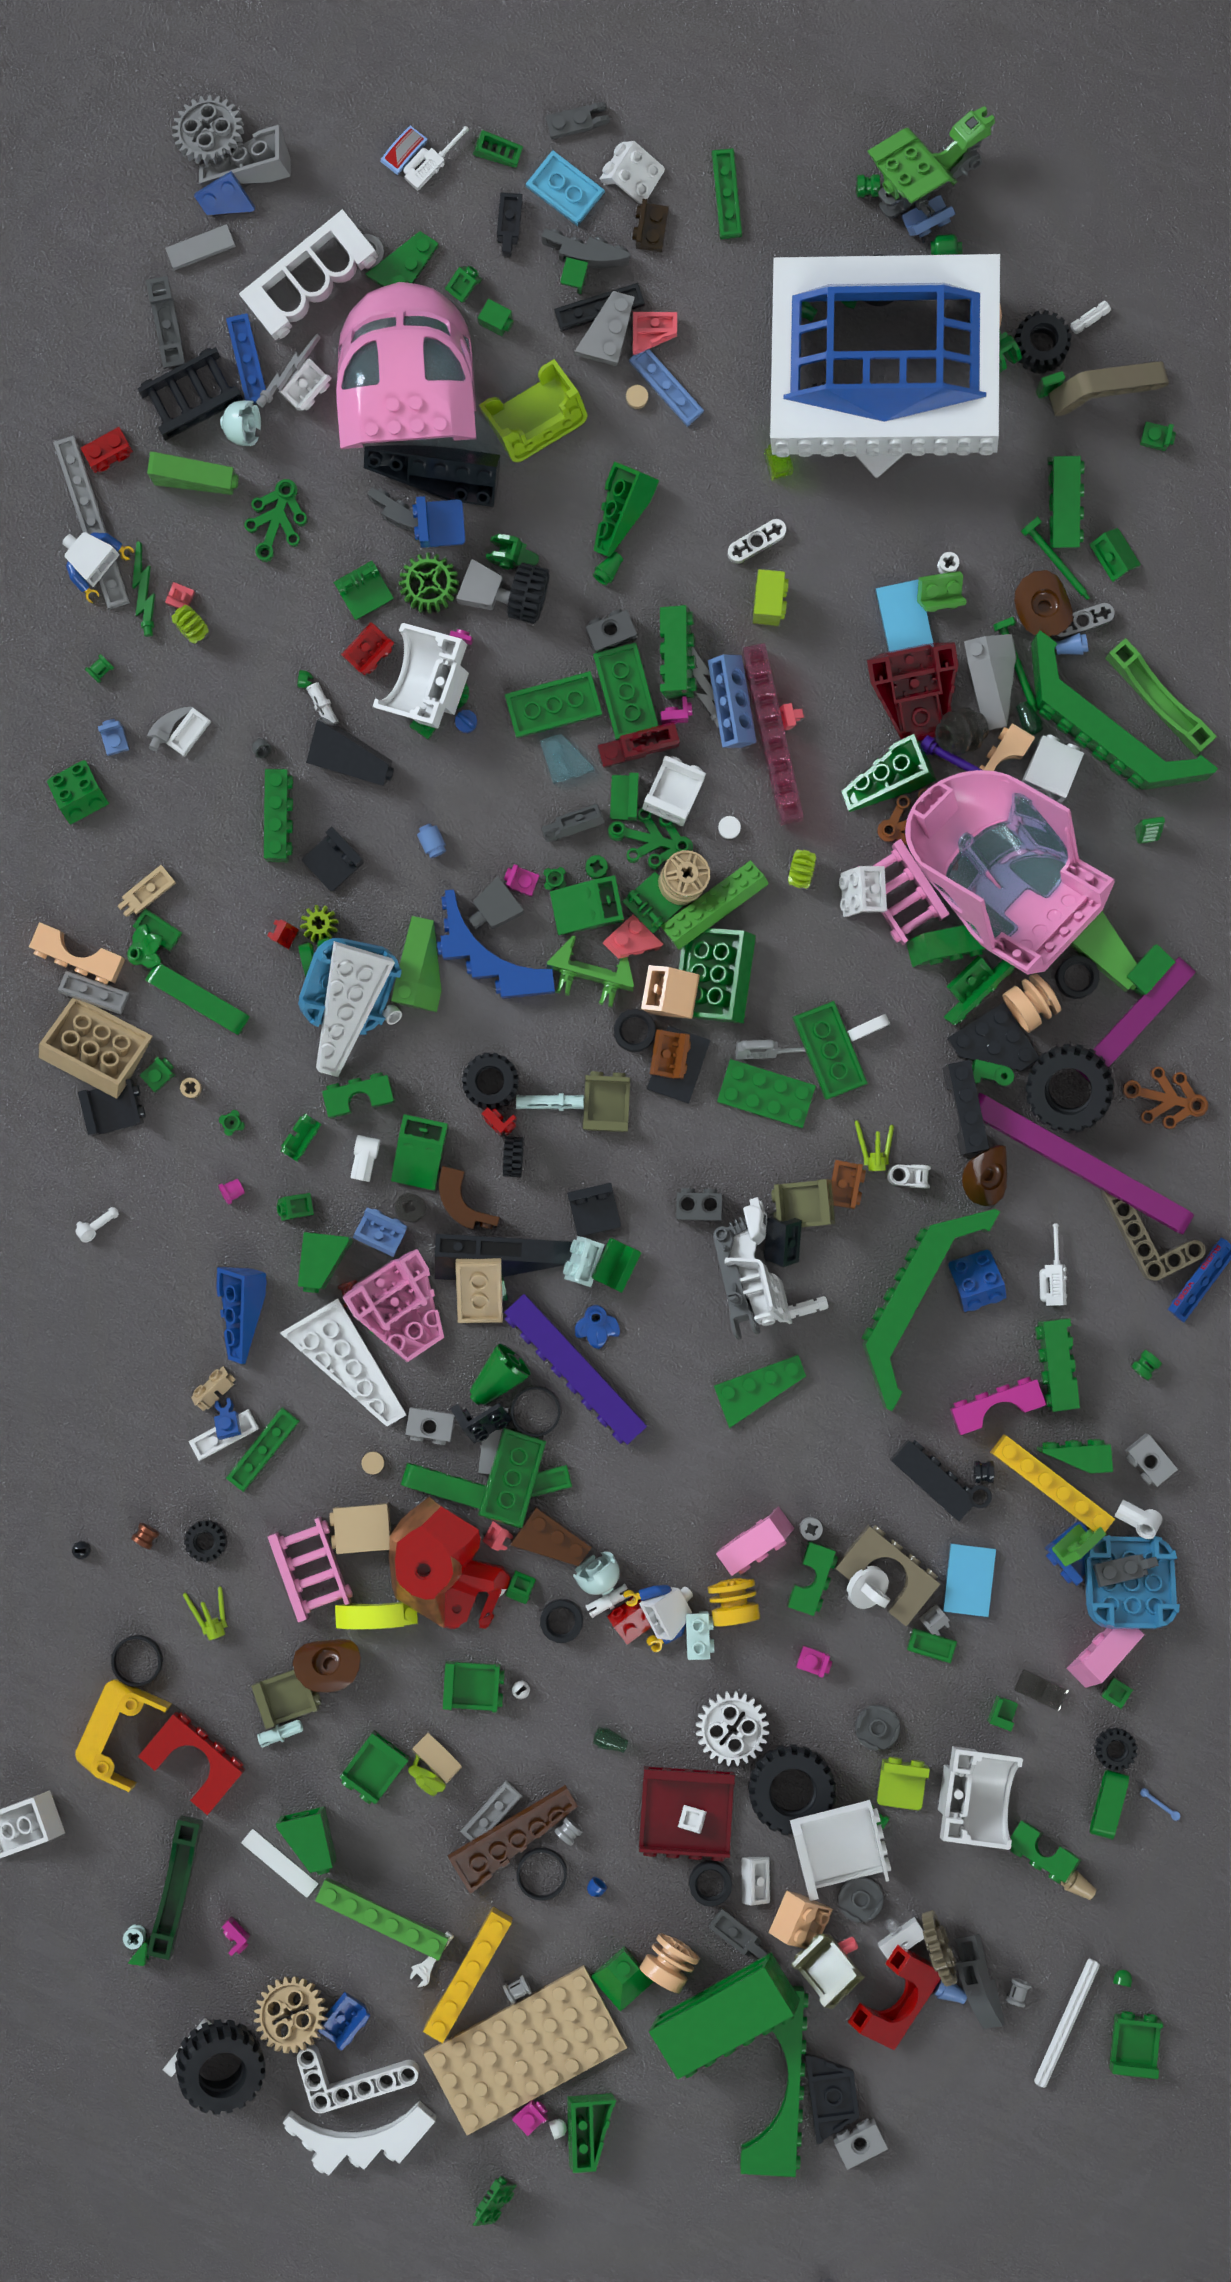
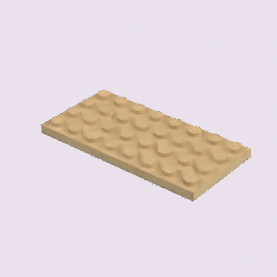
M585 1965L447 2039L443 2043L424 2052V2056L466 2135H469L625 2050L627 2044Z

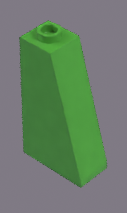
M150 451L147 474L154 485L233 495L234 488L238 487L239 476L236 475L233 467Z
M1101 911L1070 946L1082 956L1090 958L1096 964L1098 970L1124 992L1129 989L1134 990L1136 986L1127 978V975L1137 963L1103 911Z

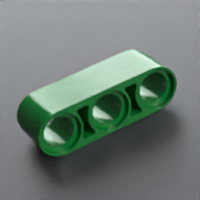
M1105 1770L1090 1824V1834L1113 1840L1129 1784L1128 1775Z

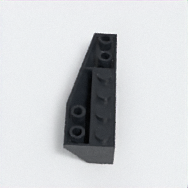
M365 446L363 468L446 500H461L462 503L494 507L501 455L436 446Z
M436 1234L435 1279L456 1280V1259L501 1258L502 1277L564 1266L567 1261L570 1262L572 1242Z

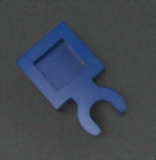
M226 1398L227 1405L224 1408H221L219 1401H215V1408L220 1413V1415L214 1417L217 1438L219 1440L241 1435L238 1413L236 1411L232 1412L234 1404L230 1398Z

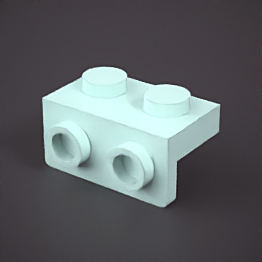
M708 1611L686 1614L688 1660L710 1659V1653H714V1639L709 1637V1630H713V1618L709 1616Z

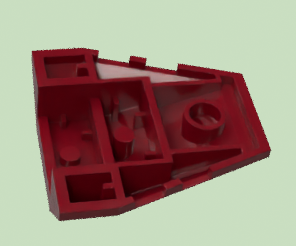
M955 642L928 643L884 652L866 660L870 683L901 740L912 734H915L918 740H923L927 735L931 737L947 735L952 696L955 689V677L958 671Z

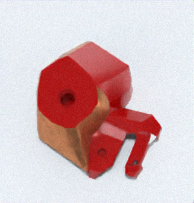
M430 1497L405 1515L390 1535L389 1564L395 1598L442 1628L456 1629L466 1622L479 1592H487L489 1594L479 1618V1628H488L494 1618L493 1610L498 1598L508 1589L511 1575L501 1565L473 1560L480 1547L479 1529L446 1510Z

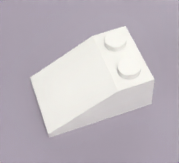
M50 1790L0 1809V1858L65 1834Z

